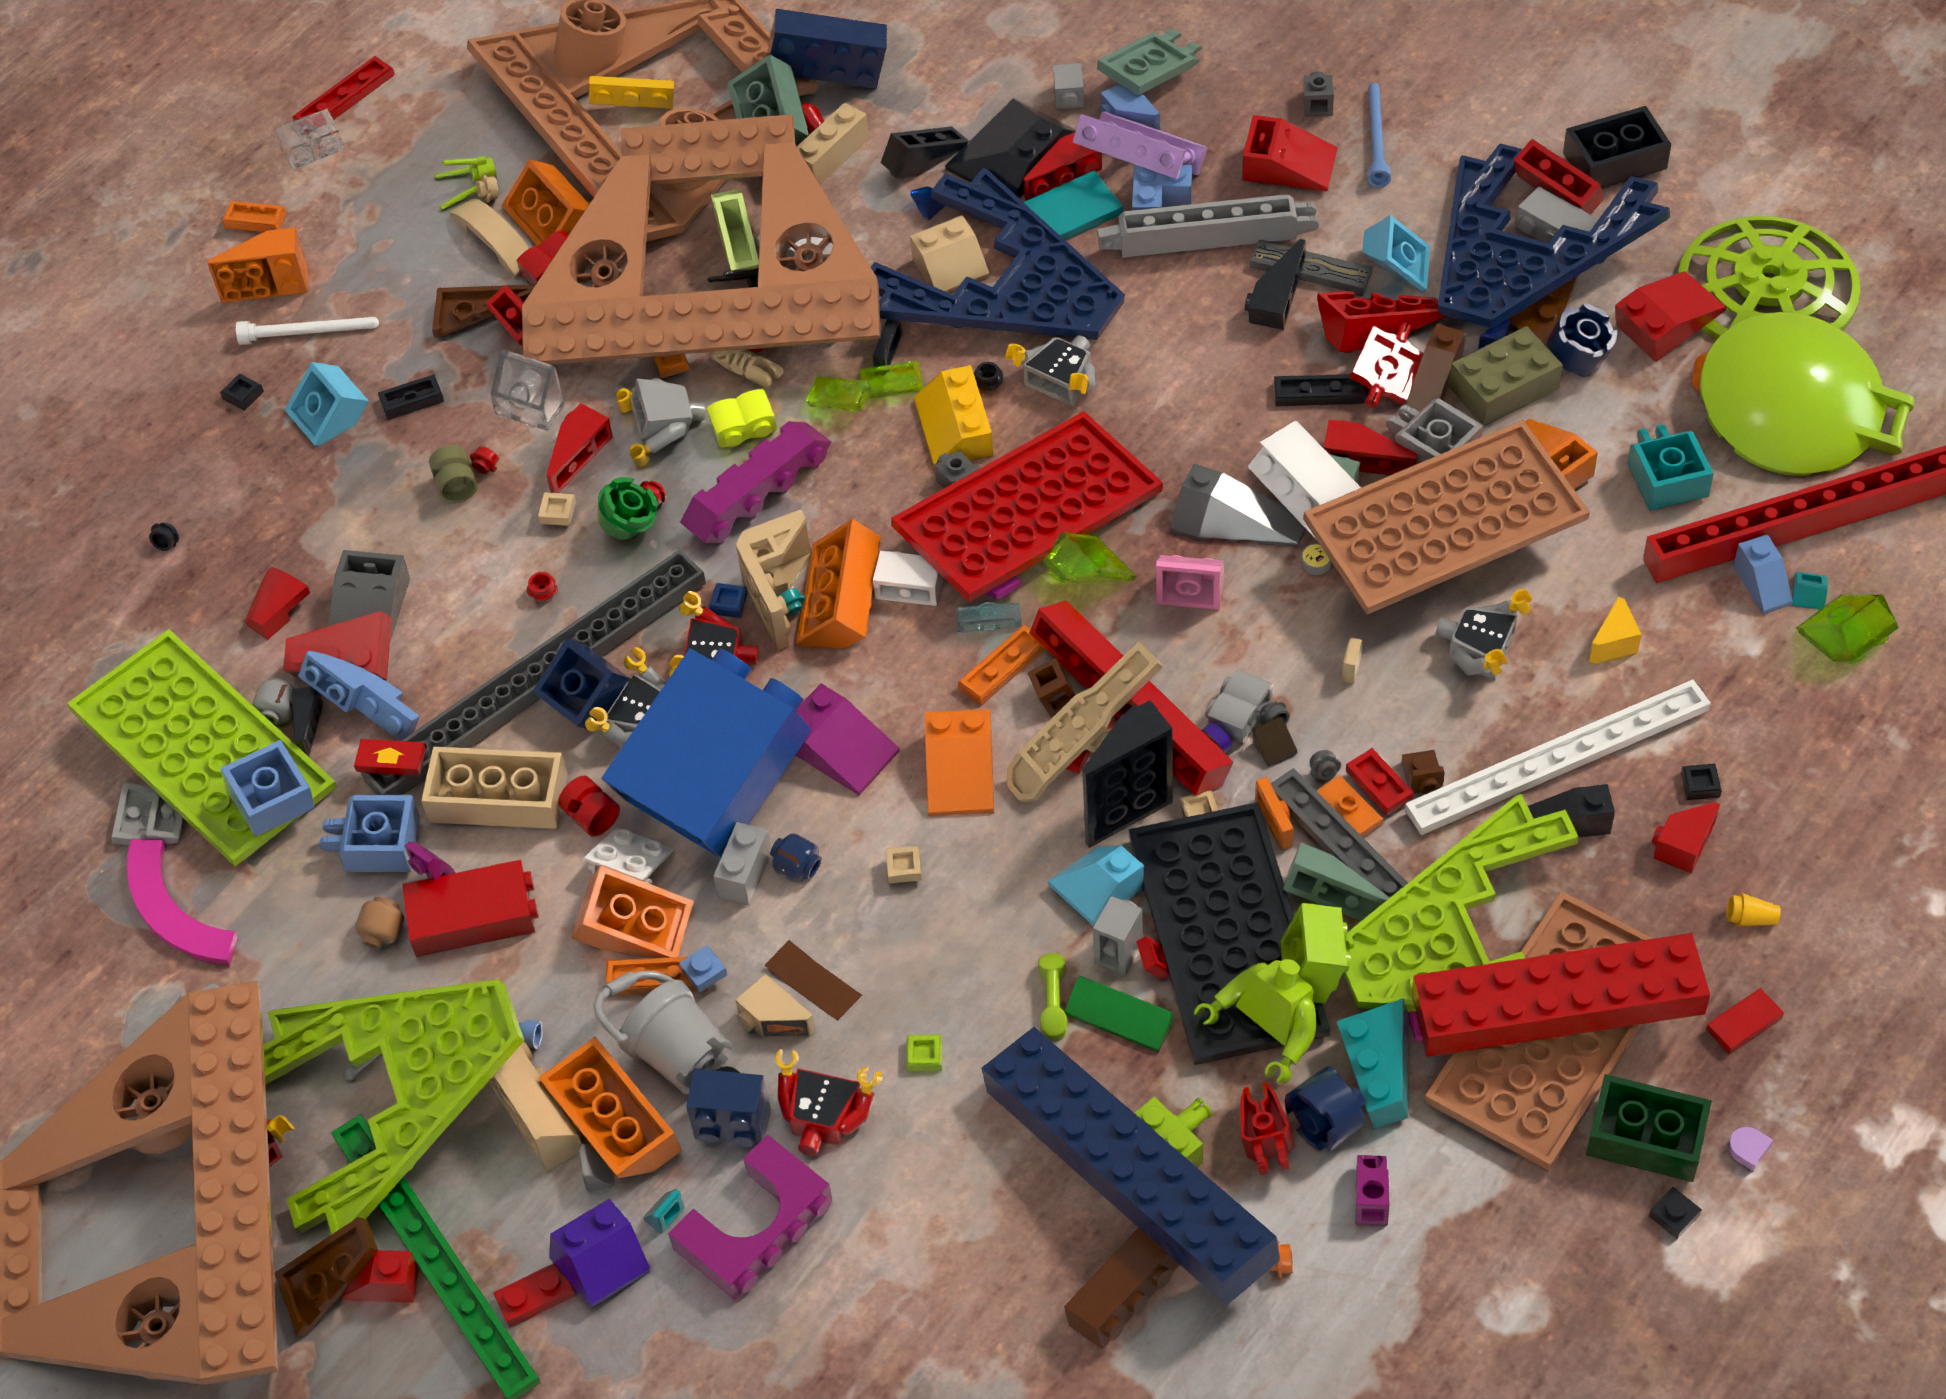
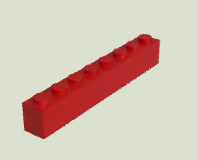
M1065 600L1038 609L1029 633L1086 689L1094 686L1124 656L1068 601ZM1150 681L1114 715L1119 720L1121 715L1125 714L1131 707L1140 706L1151 700L1172 727L1173 775L1195 796L1223 786L1233 761Z

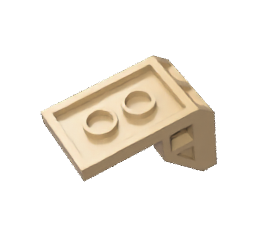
M801 509L742 531L736 543L742 582L747 587V592L777 650L789 647L787 633L791 632L789 621L785 615L788 613L786 603L783 597L778 595L792 588L811 557L806 518Z

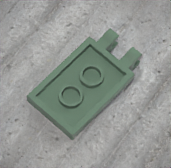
M1173 28L1162 35L1152 32L1098 59L1097 70L1139 96L1193 68L1200 60L1194 55L1202 50V46L1192 41L1185 47L1179 48L1174 41L1181 37V33Z

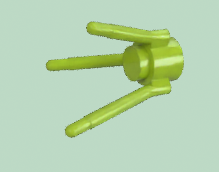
M485 156L443 160L442 164L445 166L469 165V167L436 173L434 175L435 179L471 173L474 182L480 181L483 174L487 177L494 176L497 179L492 158H485ZM476 185L440 205V210H444L476 193Z

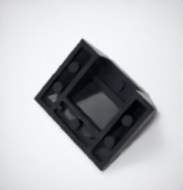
M1013 98L945 165V170L971 183L982 168H985L1020 199L1024 195V177L1060 138L1076 132V129Z

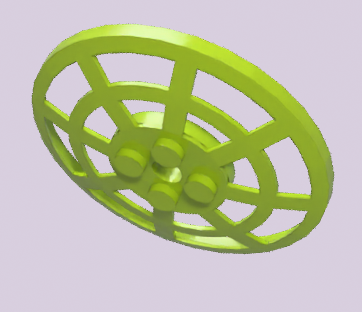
M1775 216L1741 217L1709 228L1688 246L1679 266L1678 273L1684 271L1688 273L1692 255L1710 257L1706 269L1708 283L1702 286L1708 292L1713 293L1714 297L1729 311L1736 314L1730 327L1747 318L1766 314L1754 311L1757 304L1780 306L1782 312L1804 314L1807 316L1814 315L1824 305H1827L1840 314L1831 324L1844 331L1852 321L1857 310L1861 291L1860 278L1855 264L1848 253L1835 240L1810 225ZM1752 225H1771L1789 228L1794 231L1790 233L1777 229H1754ZM1737 227L1741 231L1721 242L1716 248L1701 246L1710 237L1723 231ZM1808 235L1819 240L1840 259H1828L1816 245L1804 237ZM1760 236L1786 238V241L1782 246L1764 245ZM1743 239H1747L1752 247L1742 254L1726 250L1734 243ZM1798 244H1801L1818 259L1802 260L1793 250ZM1719 259L1735 264L1733 275L1717 279L1716 266ZM1824 270L1825 285L1823 289L1807 281L1808 271ZM1833 270H1848L1850 273L1852 290L1847 305L1831 295L1835 282ZM1773 273L1776 276L1773 278H1768L1764 274ZM1735 286L1738 292L1746 298L1743 305L1732 300L1723 289ZM1803 292L1816 299L1810 305L1795 311L1792 304ZM1714 319L1701 328V330L1716 340L1728 329Z

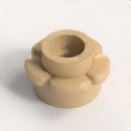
M483 174L481 180L476 182V191L478 197L483 198L485 202L498 198V184L494 176L487 177Z

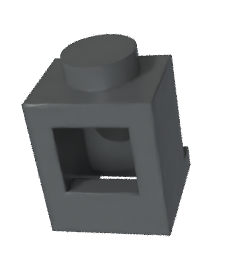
M1316 71L1309 76H1304V116H1333L1334 91L1332 75H1325L1323 72ZM1326 99V104H1311V100Z
M959 450L952 455L944 453L939 457L935 465L936 481L943 488H946L981 467L978 464L975 466Z

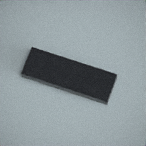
M1350 374L1274 376L1275 406L1365 404L1367 389L1366 386L1349 378Z

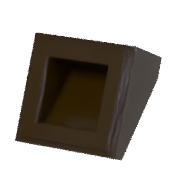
M1281 717L1258 726L1253 730V744L1268 766L1297 754V748Z

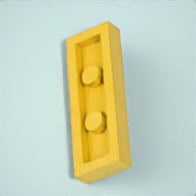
M590 76L589 104L673 109L674 81Z

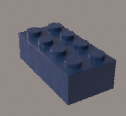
M776 9L767 56L770 54L790 65L794 77L877 89L887 49V25Z

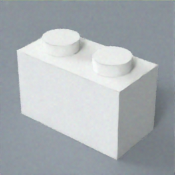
M880 551L873 577L875 599L937 606L943 576L921 555L906 554L899 551Z

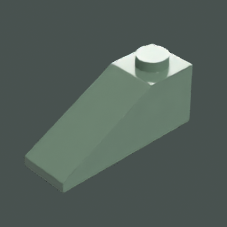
M1300 843L1283 887L1285 891L1320 905L1342 908V914L1359 921L1365 919L1390 898L1333 855L1304 843Z

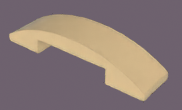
M474 198L449 212L450 216L466 232L469 230L474 232L497 255L499 263L515 279L521 276L516 260L529 247L502 216L484 202Z

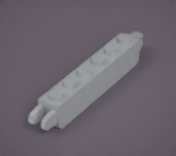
M1285 194L1124 211L1118 216L1119 224L1098 229L1097 238L1099 250H1121L1122 258L1257 244L1259 240L1266 242L1295 240L1298 233L1315 231L1319 228L1320 223L1319 218L1314 216L1317 212L1314 203H1294L1293 197Z

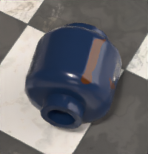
M795 833L789 834L784 839L778 838L770 851V855L773 856L772 866L774 870L794 882L812 879L822 861V857L819 856L818 846Z

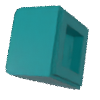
M1795 572L1792 604L1799 607L1824 609L1828 592V578L1826 575Z
M674 1189L666 1192L644 1215V1221L660 1233L664 1232L685 1209L680 1191Z

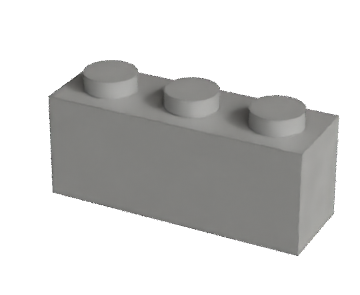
M1537 187L1518 206L1516 227L1542 242L1549 243L1562 225L1590 232L1598 219L1549 191Z

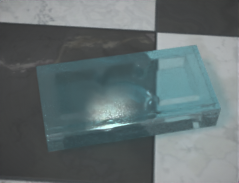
M986 602L979 606L956 607L958 632L960 633L1022 627L1019 602L1004 604Z

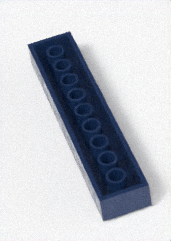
M1035 1027L1027 1031L981 1068L988 1094L1138 1228L1161 1246L1224 1305L1230 1304L1280 1261L1278 1241L1275 1234Z

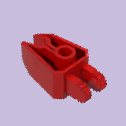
M1266 1082L1262 1083L1265 1095L1263 1100L1260 1101L1262 1111H1260L1258 1102L1252 1100L1249 1086L1244 1088L1240 1099L1241 1139L1247 1157L1255 1162L1257 1161L1260 1176L1268 1174L1269 1166L1267 1159L1277 1157L1282 1171L1290 1169L1287 1154L1291 1153L1296 1146L1290 1125L1277 1095Z

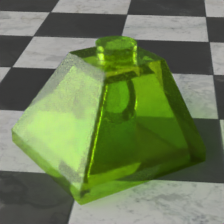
M1062 532L1044 560H1042L1050 569V575L1061 583L1134 581L1137 577L1096 536Z

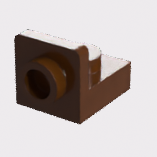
M1435 750L1402 754L1401 762L1407 784L1414 794H1428L1443 787L1445 772L1443 766L1438 764Z

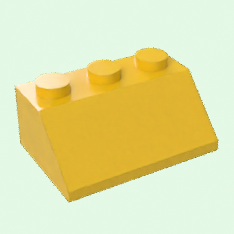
M971 365L941 371L914 397L934 469L937 460L944 453L952 455L959 450L970 461L994 456L992 431Z

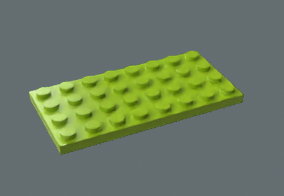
M170 629L67 703L69 710L235 867L300 816L254 837L226 790L220 768L281 740L309 785L314 805L337 788L334 779Z

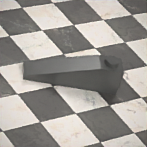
M1193 464L1181 487L1170 525V532L1196 541L1209 542V538L1228 539V543H1239V540L1257 541L1260 545L1298 547L1306 531V528L1286 507L1222 472L1198 464Z

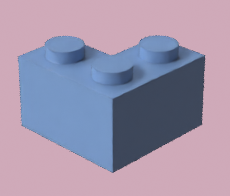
M1134 165L1132 211L1192 204V165H1182L1178 179Z

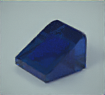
M1509 319L1481 334L1478 350L1509 335Z

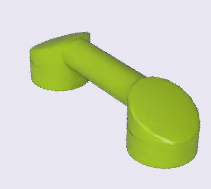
M1048 953L1041 956L1038 961L1039 974L1046 980V1009L1043 1010L1040 1016V1032L1051 1042H1057L1062 1040L1068 1032L1067 1017L1060 1008L1059 980L1066 973V960L1058 953Z

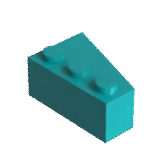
M1404 999L1338 1020L1337 1024L1374 1129L1407 1119L1409 1098L1408 1027H1410V1017Z

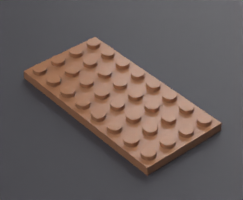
M1521 420L1304 512L1303 520L1366 615L1586 521L1589 518L1590 511L1525 421Z
M1561 891L1522 949L1525 958L1654 938ZM1643 1024L1453 1053L1425 1094L1424 1102L1550 1171L1600 1093L1604 1074H1612Z

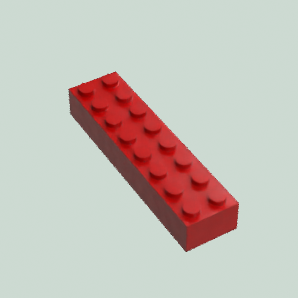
M1693 933L1413 975L1412 999L1426 1057L1705 1015L1710 999V991Z

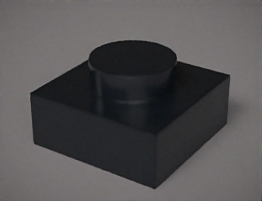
M1672 1187L1650 1210L1649 1217L1678 1240L1701 1215L1702 1209L1676 1188Z

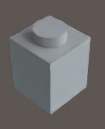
M1081 63L1053 65L1056 110L1084 108Z

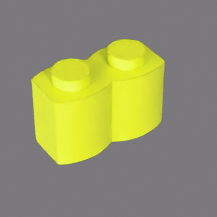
M764 389L748 391L735 399L720 400L707 407L710 424L721 448L735 447L748 438H763L777 430L775 416Z

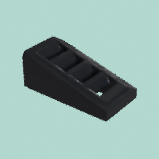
M311 686L296 688L292 691L294 742L308 757L323 707L321 694Z

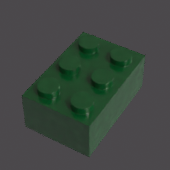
M1604 1074L1586 1156L1693 1182L1699 1164L1712 1100Z

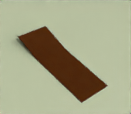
M790 940L764 965L787 985L837 1021L862 996L858 991L818 964Z

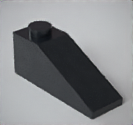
M952 126L891 133L880 163L896 178L904 179L905 177L919 176L959 152L969 140Z
M1299 239L1256 282L1253 293L1247 294L1244 310L1249 313V323L1284 330L1306 259V240Z
M1608 784L1573 788L1528 805L1533 819L1566 810L1579 838L1611 834L1615 810Z

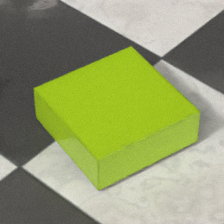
M941 1034L907 1035V1072L942 1071Z

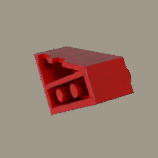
M379 611L286 638L283 670L298 677L306 653L314 651L344 660L375 674L383 680H387L392 617L383 611Z

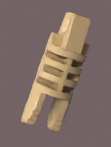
M747 349L711 352V358L727 370L733 371L735 374H739L765 388L772 384V378L778 379L784 372L783 368L778 364Z

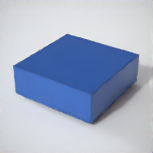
M716 583L709 609L717 615L741 618L748 594L747 587Z

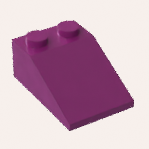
M822 683L816 687L797 709V713L812 731L795 756L857 795H860L900 752L899 747L851 702Z

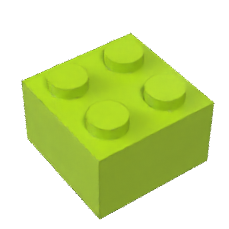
M1301 903L1280 940L1282 960L1290 959L1298 963L1300 967L1298 975L1310 984L1314 990L1312 1001L1325 1004L1332 991L1337 990L1343 973L1347 972L1350 967L1351 956L1350 952L1346 951L1345 946L1348 930L1347 923L1343 922L1342 908Z

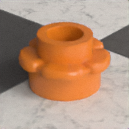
M1278 1241L1280 1261L1270 1270L1277 1271L1278 1276L1282 1278V1274L1293 1273L1291 1244H1280V1241Z

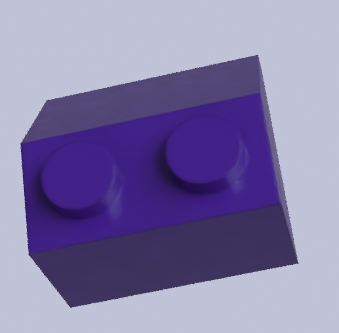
M610 1199L550 1233V1260L591 1308L650 1272V1266L631 1223Z

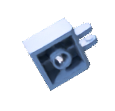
M353 795L348 800L345 818H327V820L323 821L322 830L334 835L321 837L319 847L323 851L339 852L346 872H411L412 868L408 864L409 856L405 845L409 841L416 842L420 820L413 795Z

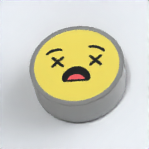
M1319 543L1307 545L1301 552V566L1307 573L1321 575L1330 570L1332 562Z

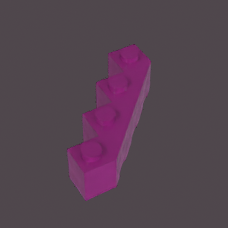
M788 421L780 428L781 434L770 442L765 439L748 453L749 459L739 467L733 464L716 478L718 484L707 492L702 489L695 494L680 523L705 543H724L732 531V525L736 518H755L763 508L768 492L788 491L795 482V476L800 466L818 468L820 463L826 458L827 450L832 441L806 422Z

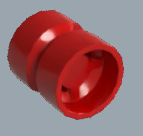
M579 776L573 779L559 795V807L570 818L576 820V823L591 837H597L608 831L619 817L620 805L607 793L602 792V789L588 776Z

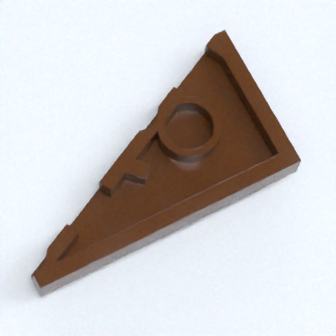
M536 284L507 286L525 302ZM506 285L437 288L432 326L434 338L442 337L494 316L485 306L486 302Z

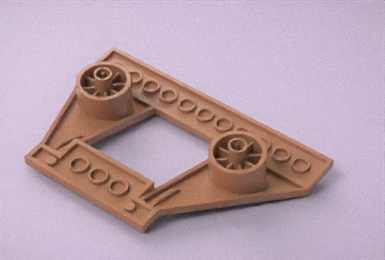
M569 0L561 6L559 23L468 39L467 50L594 198L622 155L621 150L576 100L577 97L589 91L590 76L616 77L700 30H703L743 73L767 56L771 33L740 0H678L625 11L620 10L614 4L605 0ZM794 77L799 97L816 93L818 83L815 80ZM729 100L710 112L694 108H675L666 112L660 118L659 125L736 119L732 100ZM727 179L653 185L651 182L646 242L683 234L710 201L711 194H715Z
M792 114L621 128L622 156L522 305L523 363L525 366L881 339L878 279L795 145L794 117ZM763 176L758 287L642 296L651 182L653 185ZM811 237L823 238L818 245L811 243ZM806 238L805 244L799 247L795 244L799 240ZM829 243H832L831 254H823L824 248ZM790 247L795 250L794 257H785ZM609 253L621 254L615 261L609 260ZM603 255V260H599L596 263L593 261L596 257ZM628 260L625 270L620 271L619 267ZM590 263L593 266L591 269V273L583 274L584 270ZM796 264L797 268L790 270L783 265ZM589 280L594 282L591 287H585L581 283L582 281Z
M258 981L188 992L8 1156L0 1160V1359L13 1358L136 1375L149 1380H172L200 1385L278 1372L261 987ZM158 1087H166L164 1090L158 1089ZM136 1099L135 1106H131L134 1100ZM138 1117L133 1121L126 1120V1118ZM193 1135L196 1244L42 1303V1189L38 1184L128 1148L144 1154H161L177 1148ZM163 1307H174L169 1313L163 1311ZM155 1310V1312L150 1313L148 1316L145 1317V1315H147L150 1311ZM138 1321H140V1329L133 1331ZM143 1340L138 1348L129 1347V1342Z

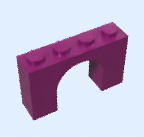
M768 1134L743 1158L747 1175L774 1196L780 1204L778 1214L768 1228L753 1236L734 1237L723 1233L695 1209H692L668 1233L673 1250L733 1300L741 1293H747L751 1290L757 1281V1277L765 1268L774 1266L781 1258L782 1251L791 1242H797L804 1235L807 1226L816 1216L821 1217L827 1212L833 1200L830 1184Z

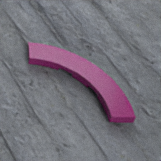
M131 839L127 856L128 884L135 905L148 927L167 945L189 954L194 959L230 966L238 938L236 932L203 924L188 916L173 902L164 885L163 856L166 846L163 840Z

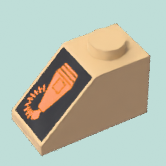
M764 974L735 1000L739 1022L748 1031L754 1029L761 1037L812 1036L816 1032L813 1015L767 974Z

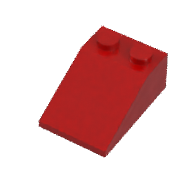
M1684 271L1638 287L1615 304L1616 326L1657 362L1726 311V307Z

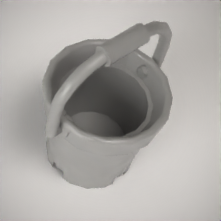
M656 971L627 972L605 984L603 990L596 996L593 1005L596 1019L617 1041L621 1050L632 1058H641L675 1085L683 1094H689L690 1088L688 1086L691 1085L694 1069L716 1070L723 1067L728 1058L722 1051L725 1047L732 1051L733 1046L731 1042L694 1002L695 998L691 990L681 980H674L668 975ZM653 979L662 982L663 984L649 992L626 1017L620 1030L613 1026L604 1015L602 1005L607 997H612L634 985L637 980Z

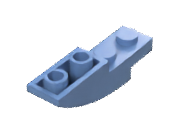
M314 651L306 653L298 677L347 713L356 708L398 741H402L415 731L420 716L401 702L402 691L375 674L344 660Z

